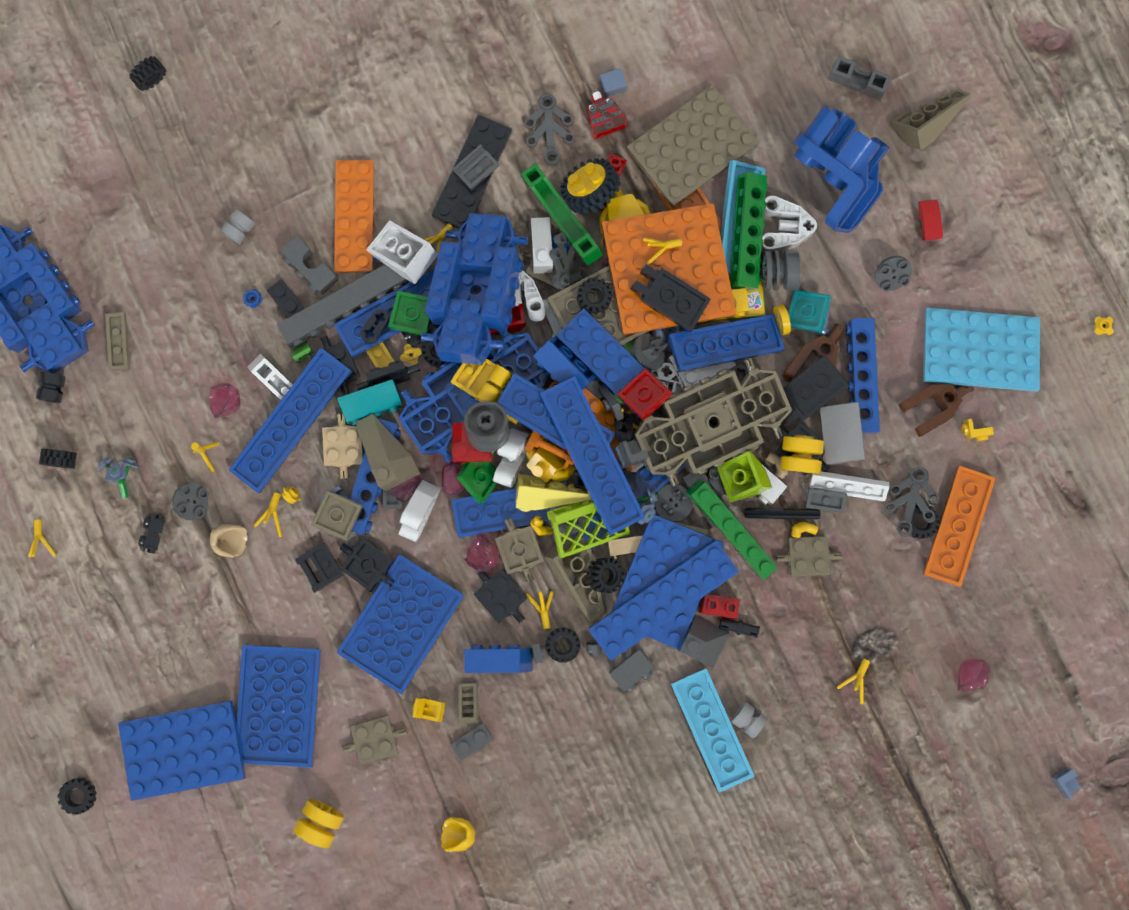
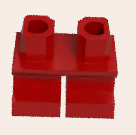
M707 594L701 599L700 613L737 619L740 599Z

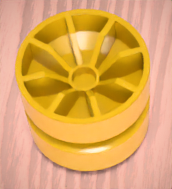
M784 436L782 449L794 454L781 457L780 469L821 474L822 461L813 459L812 455L823 454L824 441L814 440V437Z
M307 799L302 809V813L307 818L299 817L292 831L309 844L329 849L336 836L330 829L338 830L345 816L340 811L323 802Z

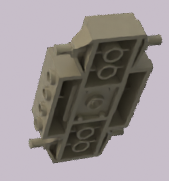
M752 358L744 360L748 373L740 383L735 371L723 369L717 372L715 376L705 377L695 385L690 384L681 388V391L677 393L672 392V395L659 406L664 418L649 415L633 432V440L636 439L641 451L646 450L649 458L643 462L646 470L651 474L667 475L671 486H676L679 482L675 473H677L676 470L683 463L687 472L701 475L707 472V468L721 466L725 463L724 460L728 458L733 459L741 455V452L758 449L759 444L764 442L758 426L771 427L776 439L783 437L780 425L791 413L792 409L777 372L758 370V368H755ZM711 417H716L718 420V424L714 428L709 426V419Z

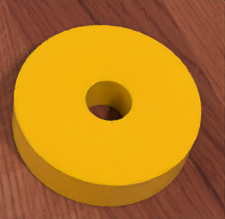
M783 304L774 306L773 314L775 315L781 336L790 334L791 324L787 309Z

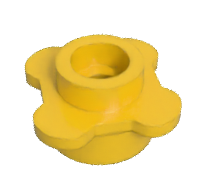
M1110 316L1107 318L1096 317L1094 319L1095 334H1113V318Z
M407 344L404 346V353L400 356V360L415 365L418 363L422 350Z
M290 486L283 488L282 497L288 503L294 504L297 500H301L300 493L296 488Z

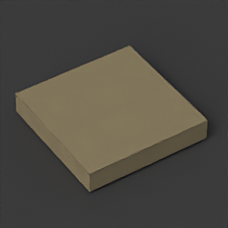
M327 490L311 526L348 541L363 505Z

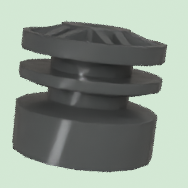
M769 250L764 251L761 263V279L765 291H770L772 285L774 291H777L780 282H782L784 290L799 289L800 257L798 250H784L782 259H780L777 250L773 251L772 257Z

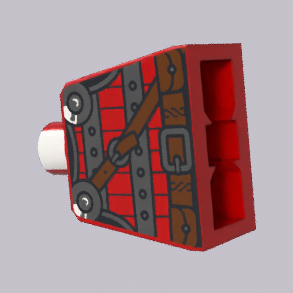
M601 91L591 94L593 104L588 106L587 112L593 140L627 128V119L613 97L604 99Z

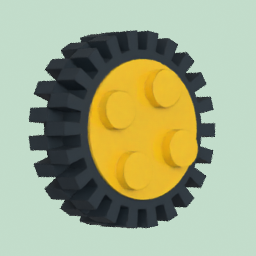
M594 158V161L588 159L587 164L581 162V167L577 168L575 166L573 167L574 172L569 171L567 173L569 178L564 177V183H561L560 186L562 188L560 193L563 200L574 213L583 214L585 212V214H590V209L594 213L597 211L598 206L600 209H603L611 202L609 198L616 196L614 192L619 191L620 177L612 164L603 158L600 160Z

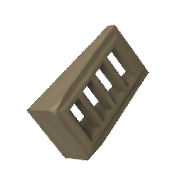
M477 682L458 683L459 724H479ZM462 690H473V693H463ZM463 698H473V701H463ZM463 706H473V709H463ZM463 714H474V717H463Z

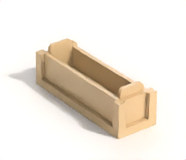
M643 535L609 541L610 557L614 556V559H617V555L636 553Z

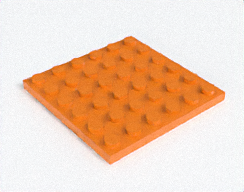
M714 203L601 222L623 335L679 326L642 303V300L639 299L641 296L630 290L635 281L647 287L651 279H647L640 272L647 262L662 248L648 246L647 243L649 242L643 241V238L663 242L679 238L682 240V246L666 249L648 266L655 270L665 269L711 299L698 322L736 316Z

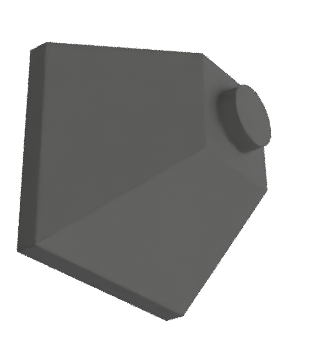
M695 616L678 651L713 668L730 633Z

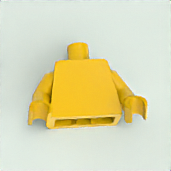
M622 190L614 192L616 196L610 199L611 202L607 204V207L603 208L599 218L601 234H603L601 222L651 214L649 207L639 199H635L633 194L623 195ZM604 237L601 239V245H602V246H603Z
M534 446L531 452L525 450L528 459L526 466L532 471L534 476L541 478L546 483L550 481L564 482L574 474L576 469L574 464H569L566 469L562 468L566 460L541 447L537 448Z

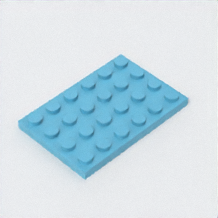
M926 308L923 382L1038 392L1040 390V317Z

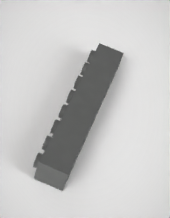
M383 265L278 323L277 326L290 347H298L304 343L305 339L317 337L323 329L333 328L334 324L341 319L387 296L388 293L393 290L396 291L410 281L400 276L387 265Z

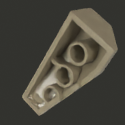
M956 89L936 99L937 102L928 105L924 103L920 105V109L914 112L908 110L891 121V126L907 146L922 150L935 141L971 98V93Z
M374 414L356 422L371 471L379 488L388 491L421 474L414 457Z
M581 537L578 543L586 544L584 537ZM573 542L564 544L563 551L569 550ZM556 548L544 556L552 572L588 623L593 622L605 613L601 592L594 591V588L589 586L592 582L587 581L590 578L587 572H591L588 567L593 566L592 562L594 560L590 548L564 558L559 557Z

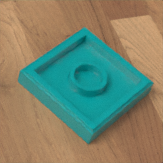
M794 290L788 311L791 328L822 333L832 297L826 294Z

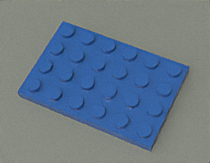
M656 514L653 515L643 533L612 611L717 539ZM717 540L723 548L724 542ZM700 600L646 637L679 650Z
M399 554L387 572V575L395 580L394 584L389 587L383 581L380 583L336 653L402 695L465 595Z
M242 645L237 729L243 764L313 767L321 649Z
M233 700L118 723L131 801L246 779Z

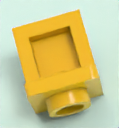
M972 418L963 421L962 433L966 435V440L976 438L977 442L988 440L989 436L994 435L993 427L974 429Z
M416 698L412 708V717L442 722L445 703L426 698Z

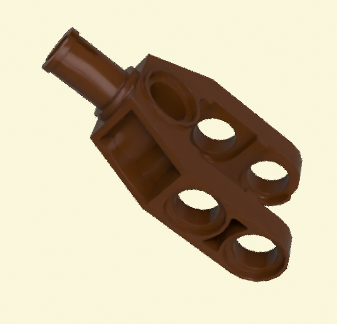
M835 323V326L827 336L823 335L805 344L782 376L791 381L811 352L820 359L826 355L836 367L839 350L836 342L846 329L842 326L837 332L841 325ZM821 345L828 347V354H823L820 351Z
M953 384L930 385L904 400L898 406L902 412H905L913 406L916 407L927 398H934L936 405L942 412L915 428L918 437H921L950 420L963 401L961 397L972 392L974 388L973 386L966 388L967 386L964 385L954 387ZM944 396H947L950 402H947L944 399Z

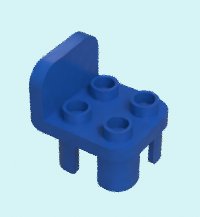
M823 105L805 132L800 131L794 140V144L799 147L794 157L810 168L815 166L822 171L827 168L828 171L823 178L839 190L845 188V191L827 215L825 224L836 232L850 233L861 223L883 192V185L878 181L879 162L890 147L877 137L869 139L859 131H855L852 134L857 123L838 109L834 108L831 111L828 106Z

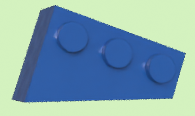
M471 645V649H464L465 673H523L533 671L532 648H519V645H508V648H501V645H489V649H483V645Z

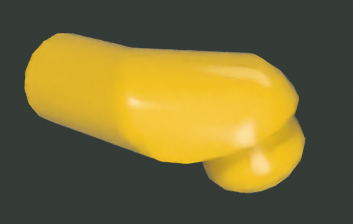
M535 516L531 519V527L537 535H551L553 533L551 526L542 525L544 521L543 519L540 520L541 516Z
M804 521L792 526L791 536L800 538L803 532L816 535L819 526Z

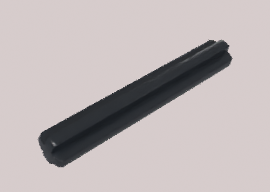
M745 508L744 516L745 518L818 520L821 517V511L819 509Z

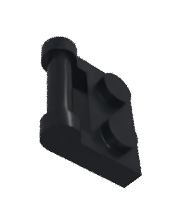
M325 542L295 559L297 565L300 564L311 583V589L314 593L344 576ZM309 558L312 559L323 578V581L320 583L306 561Z

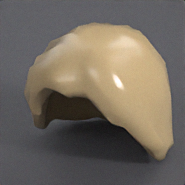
M222 524L214 528L210 533V546L213 552L229 558L242 555L248 539L247 530L241 525Z

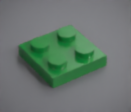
M397 291L388 326L389 329L416 335L427 333L431 321L425 312L428 297Z
M467 462L456 478L472 497L481 504L486 501L497 484L493 482L496 467L491 462Z

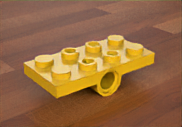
M486 359L482 365L462 363L450 382L480 402L490 401L497 403L513 375L505 368ZM507 415L509 421L514 424L518 423V421Z

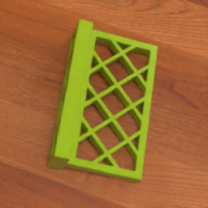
M592 500L568 504L547 512L548 519L552 522L560 558L630 534L629 526L612 535L606 532L604 537L597 538L596 535L601 527L605 528V526L602 525L601 518L599 522L592 519L597 511ZM578 517H586L581 528L575 525ZM590 521L597 524L592 534L585 531ZM566 522L569 526L565 533L562 534L559 532L558 524ZM573 527L580 530L575 540L568 537ZM583 533H586L590 536L587 543L583 545L578 543ZM566 539L572 541L570 549L563 551V544Z

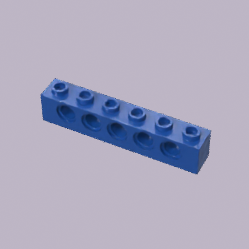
M853 318L846 324V335H849L846 352L850 354L847 371L851 375V380L848 381V391L851 392L852 398L849 400V403L859 402L860 410H865L868 414L867 419L861 418L863 434H877L880 432L875 318ZM856 335H862L864 343H859L856 340ZM858 353L865 356V362H860L857 359ZM858 372H863L866 375L865 381H861L858 378ZM859 391H864L867 394L866 400L860 399Z
M378 418L388 431L399 440L401 434L400 426ZM366 452L364 453L350 498L351 501L363 505L362 509L366 512L363 519L357 518L352 532L365 536L366 532L369 533L372 528L373 522L370 520L372 514H376L378 503H376L378 495L381 496L383 489L378 487L376 481H368V475L372 471ZM364 491L371 492V498L368 501L362 499Z

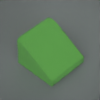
M304 342L302 345L291 350V354L296 362H300L314 353L308 342Z

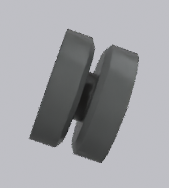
M483 401L469 408L465 414L464 425L467 439L471 446L481 452H493L503 447L509 439L510 430L508 417L502 406L495 402Z

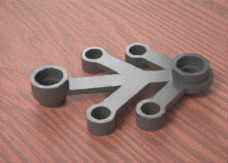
M544 94L538 100V109L531 117L526 118L525 127L528 130H533L536 126V121L543 114L545 115V120L532 135L527 137L526 145L529 148H535L538 139L546 131L547 151L545 152L544 159L548 165L554 166L559 162V153L555 150L553 131L563 138L566 145H572L575 141V136L552 119V113L562 119V124L565 127H570L573 124V117L556 106L557 101L553 95ZM548 101L551 105L547 107L544 103ZM569 118L571 122L565 123L564 119ZM532 121L534 124L532 126H528L527 122ZM571 136L573 139L572 141H567L566 137ZM534 139L535 143L529 144L528 141ZM550 156H554L556 159L554 161H550L548 158Z
M564 233L554 236V241L558 248L550 250V258L553 260L557 273L553 277V285L557 290H563L569 287L570 283L579 282L587 277L584 270L568 275L571 268L586 267L587 264L581 256L579 259L573 260L576 249L569 240L566 252L564 244L568 239Z
M923 467L914 468L910 472L908 479L890 487V494L893 497H899L902 494V490L912 486L911 492L885 505L886 513L894 515L899 507L908 503L904 519L898 522L896 526L897 532L901 537H908L913 532L911 521L916 504L923 513L925 522L931 523L935 520L934 512L928 508L919 494L920 488L922 487L928 495V502L931 505H937L940 502V497L929 485V473ZM922 475L923 478H922V479H916V476ZM893 489H899L898 493L892 492ZM936 496L937 500L932 501L930 498ZM889 506L894 507L892 511L887 510ZM932 514L933 516L932 518L927 519L926 515ZM908 528L909 530L908 532L904 533L902 532V529Z

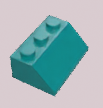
M393 379L337 398L346 422L353 426H356V422L371 414L380 418L382 413L388 411L389 414L400 411V407H403L397 385Z

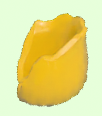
M450 817L444 821L441 847L445 852L465 851L473 845L475 829L469 821L457 817Z

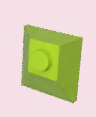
M751 451L741 454L717 467L729 502L756 496L772 488L766 469Z

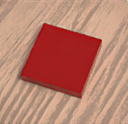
M646 368L617 393V396L643 421L672 395V392Z

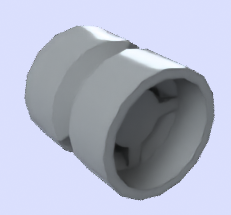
M235 209L229 217L231 221L225 222L219 231L240 245L246 237L245 232L251 231L255 223L242 212Z
M744 702L734 714L731 722L738 728H744L746 734L755 738L765 726L768 718L760 712L755 713V708Z

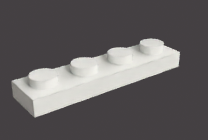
M821 472V474L812 473L809 488L846 493L847 496L879 501L886 500L890 487L889 482L828 472Z

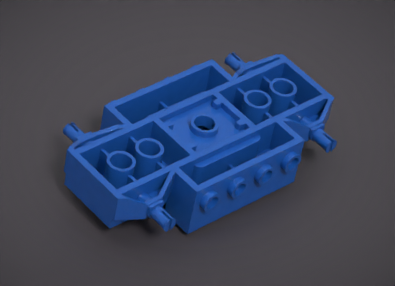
M470 213L469 218L458 231L446 230V238H455L459 243L441 241L425 312L432 324L440 326L433 334L422 333L421 341H431L441 361L482 365L493 348H505V341L492 339L490 330L507 332L508 325L511 324V309L516 303L515 291L519 289L520 284L519 273L523 271V261H521L514 246L517 244L527 245L528 237L515 235L510 220L507 219V216ZM476 288H480V289H481V292H480L479 294H477V295H473V294H472V291H473L474 289H476Z
M0 225V337L10 351L13 350L19 353L27 347L29 348V360L20 365L24 373L33 366H38L49 373L55 374L89 351L86 331L94 327L95 324L91 319L82 325L69 321V319L82 312L79 306L81 302L75 294L72 296L69 291L71 289L70 285L65 279L62 280L58 275L61 273L55 264L50 263L48 260L50 255L44 248L40 249L33 243L25 247V238L34 233L32 229L28 226L23 231L17 233ZM27 296L33 297V302L30 305H26L24 302Z
M498 331L503 341H505V348H499L496 354L491 350L487 359L505 368L512 375L516 373L545 391L544 383L550 373L536 363V359L533 356L539 349L528 333L509 335L506 331ZM446 362L439 367L440 370L435 374L431 372L423 378L424 381L421 383L430 397L415 399L411 396L408 389L404 390L405 393L403 391L400 393L407 404L399 416V420L423 455L440 454L447 464L450 461L446 456L449 457L451 462L453 461L448 451V446L452 441L453 423L464 422L465 414L469 408L480 402L477 399L471 398L469 394L450 382L462 365V363Z

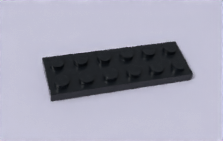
M478 114L454 167L480 144L499 162L513 130ZM452 170L432 213V217L460 228L469 218V214L476 212L494 171L471 191Z

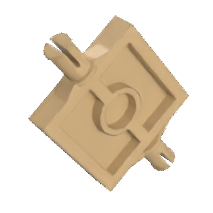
M337 414L338 425L322 428L324 467L340 468V479H344L343 472L345 479H348L347 467L361 465L363 459L362 440L357 426L345 425L344 414H342V421L341 414Z

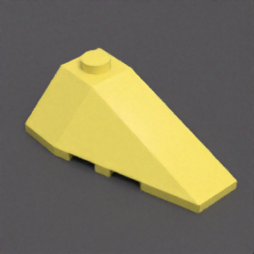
M518 474L515 504L516 508H519L521 511L528 512L530 510H540L592 500L588 491L575 488L574 484H570L567 487L556 481L546 483L541 478L533 475Z

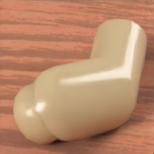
M770 452L766 460L776 466V477L784 479L785 475H788L789 470H781V457Z

